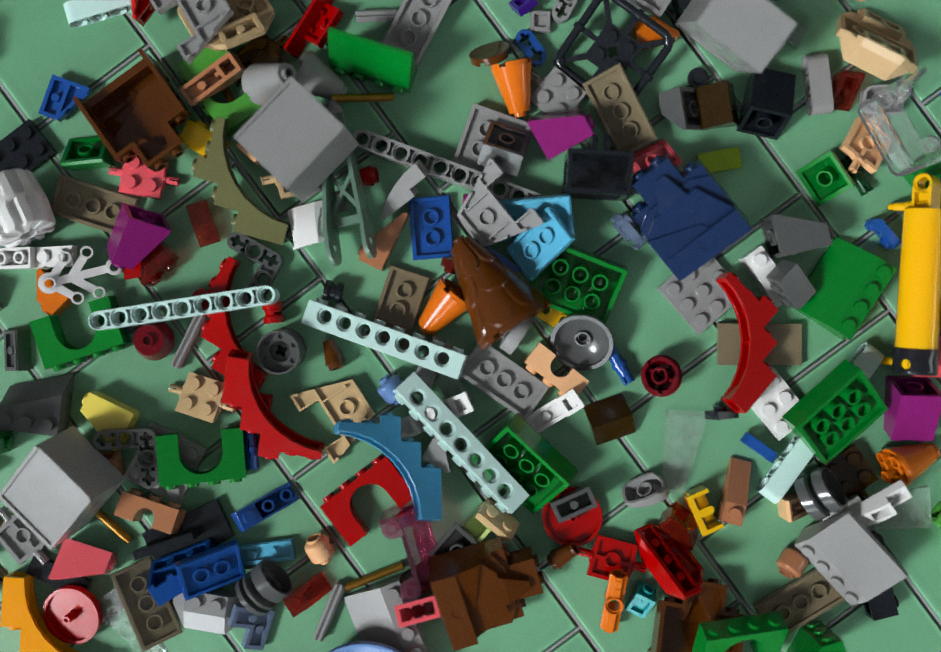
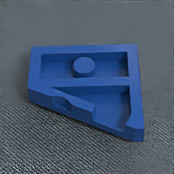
M52 74L39 114L62 122L77 107L72 98L77 96L84 101L93 90Z

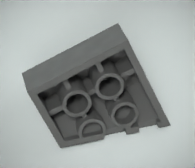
M75 373L11 385L0 403V429L55 436L68 429Z

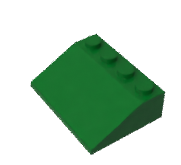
M329 27L328 64L334 73L345 76V73L353 75L352 78L364 82L366 79L372 81V84L377 87L384 88L388 86L394 92L404 94V92L410 93L417 72L412 52Z
M835 236L832 240V245L828 246L808 277L816 292L800 310L794 309L840 339L851 340L897 268L880 257Z
M570 244L531 282V286L546 296L551 303L550 308L568 315L578 313L593 315L606 323L628 269L627 266Z
M844 360L788 410L782 418L826 466L885 413L888 408L862 369Z
M518 413L484 446L529 494L522 504L533 514L567 488L578 472V469ZM475 455L473 459L478 462V458ZM487 469L486 471L492 475V472Z

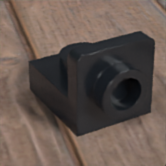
M722 399L721 406H713V410L705 411V419L724 420L739 418V413H735Z

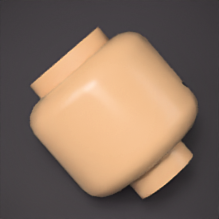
M320 532L309 536L304 546L305 552L313 564L325 565L329 563L335 552L329 536Z

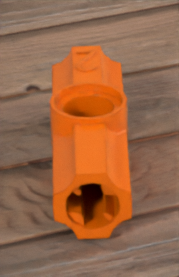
M615 568L610 570L607 589L604 593L600 628L607 633L618 631L621 612L624 609L623 601L628 573L622 569Z

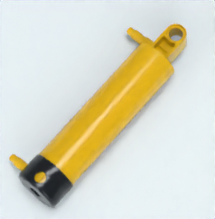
M924 173L917 175L913 181L912 201L896 202L887 206L888 210L903 211L893 354L892 357H884L880 364L891 365V370L894 373L936 376L939 365L940 350L938 348L941 319V180L937 176ZM929 180L930 184L928 188H925V183Z

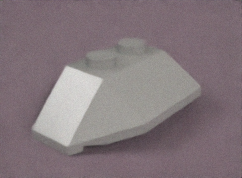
M217 588L185 601L183 593L170 600L184 628L223 635L234 628L228 624L234 604H241L236 591Z

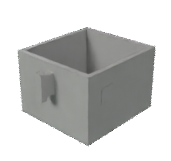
M691 0L674 25L735 72L762 73L773 56L779 53L790 38L789 34L797 23L768 0Z
M290 76L233 137L288 191L304 202L349 156L359 143L335 118L343 110L334 100L329 103L330 105L327 108H324Z
M72 426L41 442L32 449L1 490L0 500L52 550L87 526L126 478Z

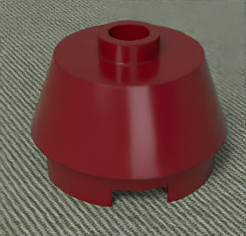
M165 322L140 325L135 331L133 342L139 355L147 360L157 361L170 354L175 345L173 330Z
M657 355L650 358L644 364L641 370V380L649 393L658 397H666L676 392L680 387L682 370L678 362L672 357Z

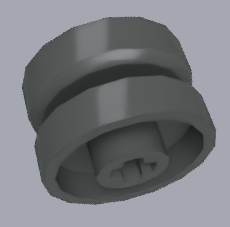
M826 466L813 470L811 475L804 474L794 482L795 490L802 506L817 521L830 516L831 511L836 513L848 506L843 487L834 473Z

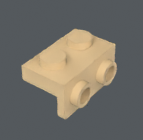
M489 497L478 507V512L475 515L480 522L497 536L501 537L506 543L512 540L521 524L509 513H502L495 506V502Z

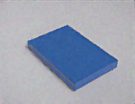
M450 195L410 199L409 212L413 260L452 258L451 249L454 244Z
M236 539L174 562L185 601L240 580L246 575L239 544Z

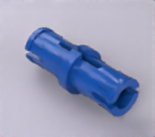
M614 344L609 361L612 364V370L616 371L625 386L636 379L626 365V359L623 360Z
M244 431L246 470L259 469L257 433L251 434Z

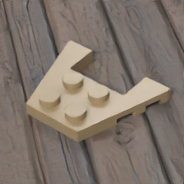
M354 379L290 396L299 412L319 401L334 425L340 422L341 419H353V422L361 423L362 420H371L376 414ZM341 435L339 439L323 449L332 463L335 464L356 438Z

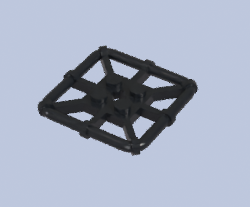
M592 0L579 21H575L573 24L574 28L558 50L555 60H553L554 65L585 90L583 83L587 80L564 63L587 59L598 67L592 78L621 63L624 71L631 67L642 76L633 88L638 97L647 83L654 79L653 75L670 53L673 43H675V37H672V34L667 29L646 15L642 8L638 9L627 0H611L634 17L625 31L612 23L609 0ZM603 1L607 24L599 36L588 30L585 25ZM640 21L663 39L640 44L629 34L637 22ZM581 32L595 41L586 54L564 58ZM616 45L619 55H613L611 58L608 48H613ZM664 45L646 71L632 62L641 49Z

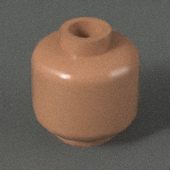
M795 546L793 549L784 548L776 561L779 573L789 579L801 577L809 563L808 559Z

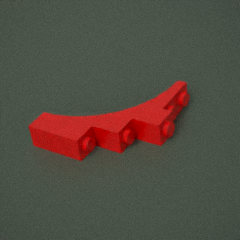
M230 256L227 259L225 258L219 266L220 272L217 277L214 276L209 282V290L206 288L197 289L191 297L231 291L233 279L241 261ZM225 296L222 301L225 307L230 305V298L228 296ZM207 299L202 302V308L205 311L209 308V301ZM230 311L206 315L211 319L210 321L207 320L202 326L201 330L203 332L200 336L221 349L212 358L214 363L211 368L225 375L227 356L232 349L244 351L232 326ZM253 361L255 381L260 390L269 374Z
M727 272L720 274L716 278V282L725 291L734 308L741 340L740 357L736 373L721 399L735 413L746 414L776 378L772 367L768 363L763 362V360L778 342L773 338V334L764 329V327L779 309L774 305L771 298L765 295L755 297L754 292L745 287L736 274Z
M232 349L227 356L221 403L228 404L231 407H243L240 430L251 434L261 433L257 456L271 460L279 459L280 454L285 453L289 456L298 455L310 460H321L325 443L309 439L290 429L270 411L262 399L255 381L253 352Z

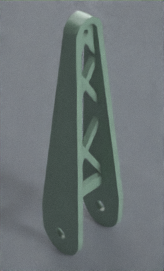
M331 100L325 101L322 106L327 108ZM337 103L343 112L335 118L349 131L344 109ZM354 150L346 158L349 173L343 186L334 178L333 172L322 183L324 243L327 257L333 266L341 264L342 256L338 228L359 223L362 244L367 257L372 259L377 256L374 226ZM350 182L352 184L354 198L347 192ZM335 186L340 190L337 199L335 197ZM345 195L356 207L357 214L337 218V211Z

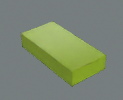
M739 147L696 155V159H700L711 174L742 168Z

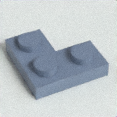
M234 604L228 624L230 627L246 628L241 644L244 649H264L275 610L271 609L265 616H257L249 612L242 604Z

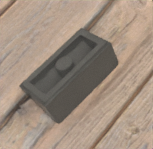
M29 329L4 330L5 371L31 370V337Z

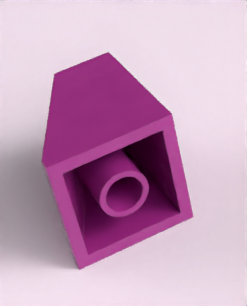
M584 111L534 115L527 122L548 160L594 135L593 128H595V122L591 115H586Z
M123 203L106 245L111 264L121 269H133L170 234L171 229L165 216Z
M886 375L884 403L888 410L884 413L885 432L891 440L933 441L941 413V392L928 377Z

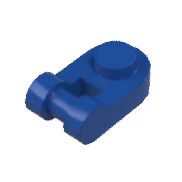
M882 219L866 220L864 224L865 229L873 231L880 238L878 241L885 249H895L901 244L899 238Z

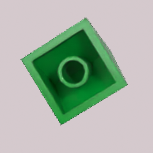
M99 136L69 139L60 164L64 168L78 171L114 167V159Z
M833 150L821 154L796 171L818 206L855 186V183Z

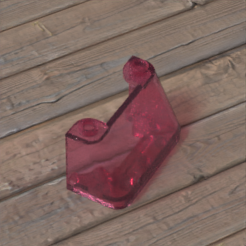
M409 503L402 508L396 507L384 511L379 519L381 531L385 537L389 539L402 538L410 564L411 575L403 581L400 587L403 604L418 599L431 588L427 558L430 557L428 552L436 545L430 521H415L414 505Z

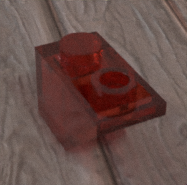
M164 241L157 245L141 261V284L143 286L151 287L157 285L162 280L161 276L166 271H171L177 265L176 261L179 257Z
M675 501L662 512L657 528L692 551L698 537L694 515Z

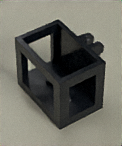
M597 134L591 137V149H568L564 158L562 194L571 193V198L608 201H625L631 196L634 152L611 151V135H605L604 150H597Z

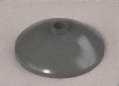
M578 313L564 317L555 325L551 334L550 344L553 353L562 364L575 370L586 371L602 366L610 358L614 340L611 330L602 320L593 315Z

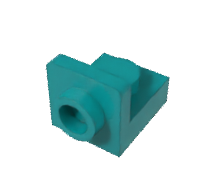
M638 581L636 583V591L626 603L625 610L644 619L656 603L657 590L650 584Z

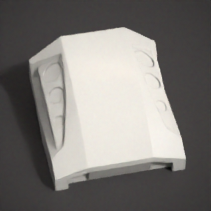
M322 200L288 210L294 242L293 250L324 241Z

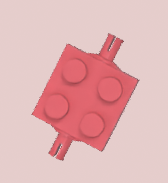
M138 154L133 161L125 163L122 168L110 166V170H108L109 175L120 176L121 181L118 192L122 194L162 200L163 191L167 184L180 185V177H172L168 174L169 162L164 169L154 172L146 167Z

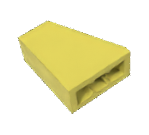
M98 390L91 391L83 397L81 402L83 405L80 410L97 432L103 429L134 428L141 413ZM113 433L114 436L112 438H105L104 434H102L101 437L105 440V442L109 440H114L113 444H116V433ZM122 433L120 441L126 444L130 435Z

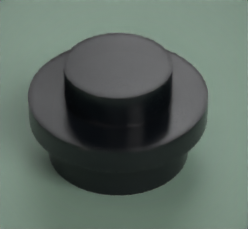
M697 67L689 72L687 80L691 87L697 88L708 83L709 75L705 69Z

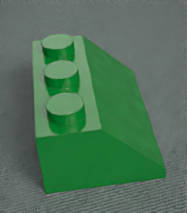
M812 620L807 625L799 628L786 652H846L843 640L823 622Z

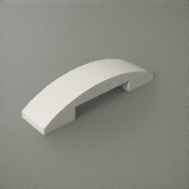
M572 388L533 411L526 422L540 433L566 416L569 417L585 407V404L575 389Z
M466 391L442 400L457 418L475 410ZM428 408L426 410V416L429 419L433 420L435 417V411L431 408ZM411 415L401 418V440L411 438L425 431L423 429L425 425L420 420L416 421Z

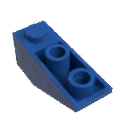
M289 481L231 513V516L239 531L243 532L299 500V497Z

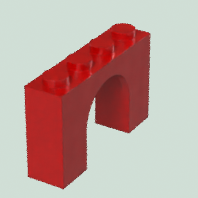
M382 454L371 461L373 465L370 468L366 469V467L360 469L355 474L357 478L350 482L348 479L339 486L340 491L336 494L331 492L322 499L324 503L320 508L350 547L369 531L353 507V495L356 489L366 484L379 485L388 492L399 508H402L412 500L409 488L402 474L388 457H383Z

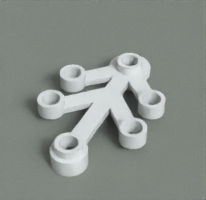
M83 246L70 272L62 276L59 275L64 265L71 261L72 256L67 251L60 252L58 261L52 271L44 273L39 277L38 287L47 294L58 292L70 298L74 304L78 305L84 301V295L79 291L73 292L62 284L71 282L92 293L95 298L100 299L105 296V289L102 286H95L84 279L105 273L118 275L122 269L118 268L116 271H112L109 259L105 265L81 271L87 259L93 256V249L90 246ZM83 249H90L91 254L84 256L82 254ZM64 253L68 254L69 260L62 261L60 256ZM50 279L54 282V285L47 287L45 281ZM102 289L103 294L97 296L95 295V290ZM79 294L82 296V299L76 302L73 296Z

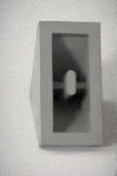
M434 436L421 458L435 467L441 468L443 472L450 473L451 467L447 451L445 452L438 445L437 442L439 440Z

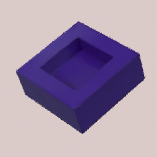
M512 0L509 2L511 9L521 17L529 13L538 4L536 0Z

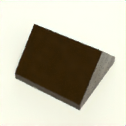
M724 80L695 88L701 130L739 125L732 83Z
M622 393L583 407L596 445L636 432L632 413Z

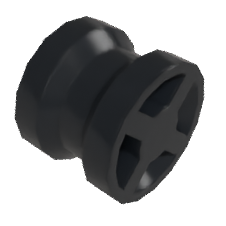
M326 280L323 300L334 299L335 302L340 303L344 283H333L332 280Z

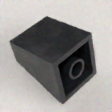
M767 68L762 73H751L747 81L739 116V125L736 131L777 140L793 115L796 75Z

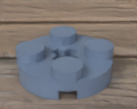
M616 213L610 218V221L615 222L612 225L627 242L630 240L634 242L632 245L634 249L639 250L644 245V242L647 240L646 236L640 230L636 231L632 226L634 222L627 214Z

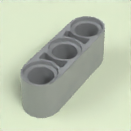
M826 53L805 55L802 58V74L807 113L809 116L831 114L834 109L828 55Z

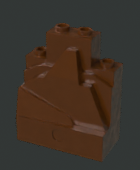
M140 48L137 50L143 58L140 62L88 100L83 101L77 96L72 99L115 160L123 164L129 163L138 154L146 167L156 172L164 169L173 158L182 156L185 152L184 150L188 148V145L175 126L184 124L191 113L169 83V78L157 61Z
M501 537L427 558L430 586L454 651L478 644V637L488 629L512 623L513 619L523 617V607H526L524 598L543 593L541 584L545 583L542 571H537L536 568L540 566L537 554L532 555L530 547L509 553L507 544L503 545Z
M709 578L708 582L703 581L701 592L685 600L679 598L678 603L677 598L664 597V601L658 600L651 650L647 649V652H692L699 623L746 615L739 614V609L726 607L728 585H722L721 580ZM743 641L732 645L725 652H742Z

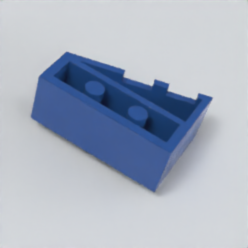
M210 539L151 561L147 589L159 607L182 593L174 562L214 548Z

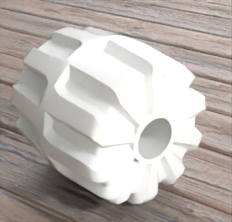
M21 168L0 171V246L15 248L19 244L26 246L31 244L34 239L41 240L45 238V233L53 232L56 220L48 198L35 175L31 171L22 170Z

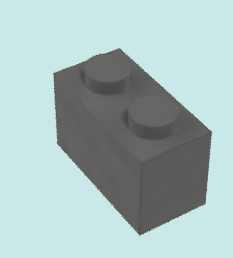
M782 259L766 276L771 284L770 288L780 296L781 303L788 308L794 307L800 310L816 292L798 264Z
M587 484L549 501L559 524L598 507L593 493Z

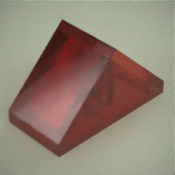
M843 70L833 77L834 109L850 111L865 78V73Z

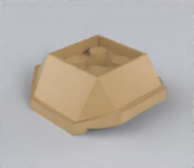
M226 0L234 14L205 48L220 52L266 34L275 17L274 8L268 0ZM178 6V15L192 36L195 32L180 6Z
M867 9L841 13L836 21V36L840 37L844 61L884 81L909 72L914 74L918 69L917 51L911 41L905 37L906 33L901 26Z

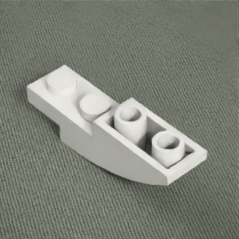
M77 246L0 248V269L53 268L58 261L59 253L62 251H67L72 256L71 261L65 264L63 268L73 267L77 260ZM64 253L60 258L62 261H68L69 255Z
M899 480L896 483L890 484L882 491L871 495L864 501L859 496L848 500L847 508L836 513L831 511L830 516L822 520L824 521L851 511L865 527L897 515L894 507L912 498V495L904 483Z

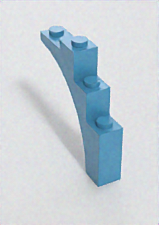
M387 412L377 417L375 423L373 420H362L361 423L353 422V419H341L340 422L334 425V434L362 440L380 450L393 462L409 488L414 505L415 521H438L442 519L441 468H434L433 464H424L421 467V442H414V439L405 438L401 441V416H394V413Z

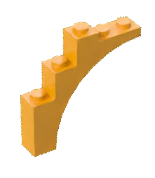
M12 572L4 576L0 627H9V630L21 629L19 652H79L55 638L47 629L37 603L34 577L26 572Z

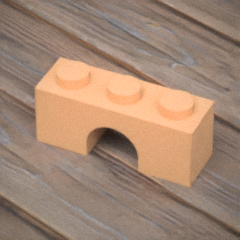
M538 342L524 360L527 364L525 368L533 375L539 373L543 376L541 381L550 388L553 385L557 387L559 395L572 388L579 395L589 383V380L573 368H570L563 376L554 375L551 372L550 365L556 355Z

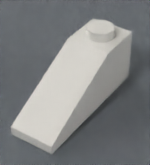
M762 245L754 247L738 260L761 292L771 298L774 305L778 308L782 305L781 298L770 288L771 284L766 278L776 265Z

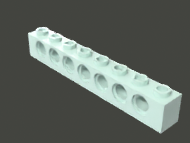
M317 298L316 301H308L301 321L302 324L458 380L461 378L468 355L463 354L465 350L455 346L452 349L444 347V342L435 339L432 342L424 340V335L413 332V335L405 333L406 329L396 325L393 328L385 326V321L374 318V321L367 320V315L357 311L353 315L347 312L348 308L337 304L335 308L328 306L329 301ZM327 311L332 315L329 322L324 320V314ZM346 318H349L351 321V326L348 329L343 327V321ZM364 325L370 327V334L368 336L362 334ZM383 332H388L390 335V340L387 343H383L381 340ZM405 338L410 343L407 350H403L400 347V342ZM424 345L429 348L427 357H422L419 353L420 348ZM443 352L449 356V361L445 365L439 361V356Z
M415 372L411 373L393 390L396 394L394 398L401 405L405 404L410 409L409 414L416 421L420 420L425 425L423 429L430 436L434 435L439 440L437 442L438 445L445 452L448 450L453 455L452 460L459 467L463 466L468 471L466 475L473 482L477 481L482 486L481 491L487 497H492L496 501L495 506L502 513H513L528 498L529 494ZM413 393L420 395L421 401L419 404H415L412 401L411 396ZM428 408H431L435 411V417L433 420L429 419L426 416V410ZM443 423L449 426V433L447 435L441 432L440 428ZM457 439H461L464 443L462 450H458L455 447ZM472 454H475L478 458L475 466L469 460ZM487 469L492 472V478L489 481L484 478V472ZM502 484L506 487L504 496H501L498 492Z

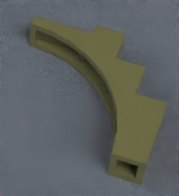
M217 116L216 120H212L210 132H212L211 141L208 140L205 146V153H208L207 157L198 156L197 159L193 160L191 171H194L193 177L218 183V187L215 186L212 192L213 204L238 211V214H234L232 219L233 232L284 245L290 223L277 219L260 209L238 184L231 169L227 153L226 134L229 119Z

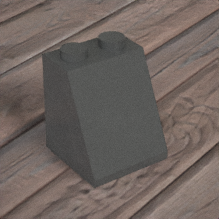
M778 214L760 219L767 252L771 259L832 245L833 234L826 223Z

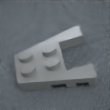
M150 0L159 15H162L178 4L195 34L178 44L177 48L188 64L193 62L234 14L226 0Z
M493 157L487 161L486 167L479 175L474 188L457 214L484 247L545 223V220L534 207L516 221L491 191L489 186L505 173Z

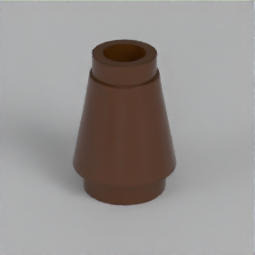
M335 339L324 341L323 348L326 367H328L329 371L343 368L345 366V358Z
M574 543L550 550L547 560L553 569H562L579 554V550Z

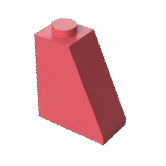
M68 538L62 543L48 579L63 580L110 574L111 570H114L117 566L118 553Z
M434 595L394 606L399 628L441 617Z

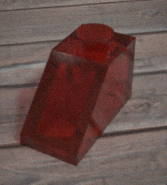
M321 571L294 588L282 601L294 618L332 590V587Z

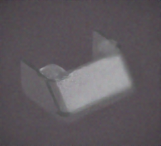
M925 67L895 81L866 99L858 107V115L890 172L896 176H905L941 162V140L933 135L920 138L901 104L911 96L912 88L910 85L927 71Z

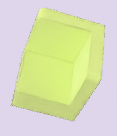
M477 510L464 524V527L473 533L480 543L491 530L475 517L478 512Z

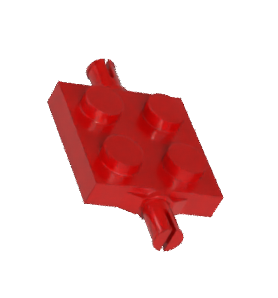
M597 534L591 549L578 547L579 554L577 555L588 557L589 559L586 572L589 576L608 580L610 570L615 568L622 569L628 573V585L630 575L634 570L644 573L647 571L645 564L636 562L635 555L638 548L636 543Z

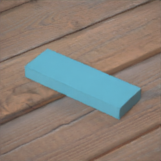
M294 538L239 544L244 566L258 564L265 558L275 562L296 559Z

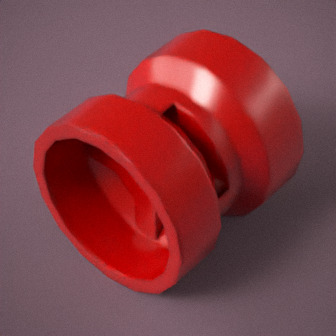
M278 301L273 305L262 306V310L265 311L264 324L285 322L284 315L282 314L283 301Z

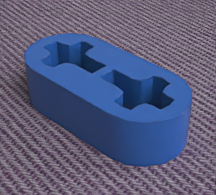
M520 30L516 35V46L525 58H533L534 54L531 50H534L536 54L541 53V60L532 59V66H542L546 60L545 49L530 30ZM521 36L529 37L528 43L530 47L525 42L520 43Z
M747 432L740 439L742 443L771 463L778 457L775 451Z

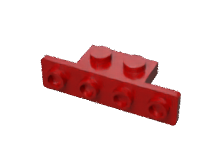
M313 0L284 45V49L293 57L298 58L308 42L321 49L324 47L328 40L329 27L336 28L344 15L340 9L332 6L334 0Z

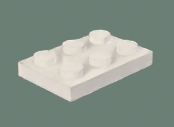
M771 366L772 371L776 374V378L753 404L751 409L773 437L780 441L792 431L782 416L799 399L775 368Z

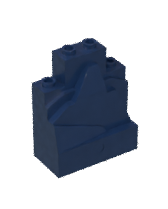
M665 153L663 156L658 155L652 159L651 165L645 170L640 169L633 175L632 186L644 199V202L640 201L632 207L631 219L647 237L648 243L679 281L686 278L752 230L746 215L700 159L696 162H689L683 168L684 171L681 172Z

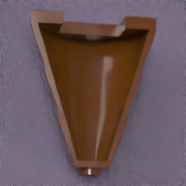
M464 235L454 240L453 243L455 245L451 249V255L458 284L462 287L476 341L482 351L530 317H535L551 306L550 301L545 295L522 279L518 273L499 261L498 256L476 240Z

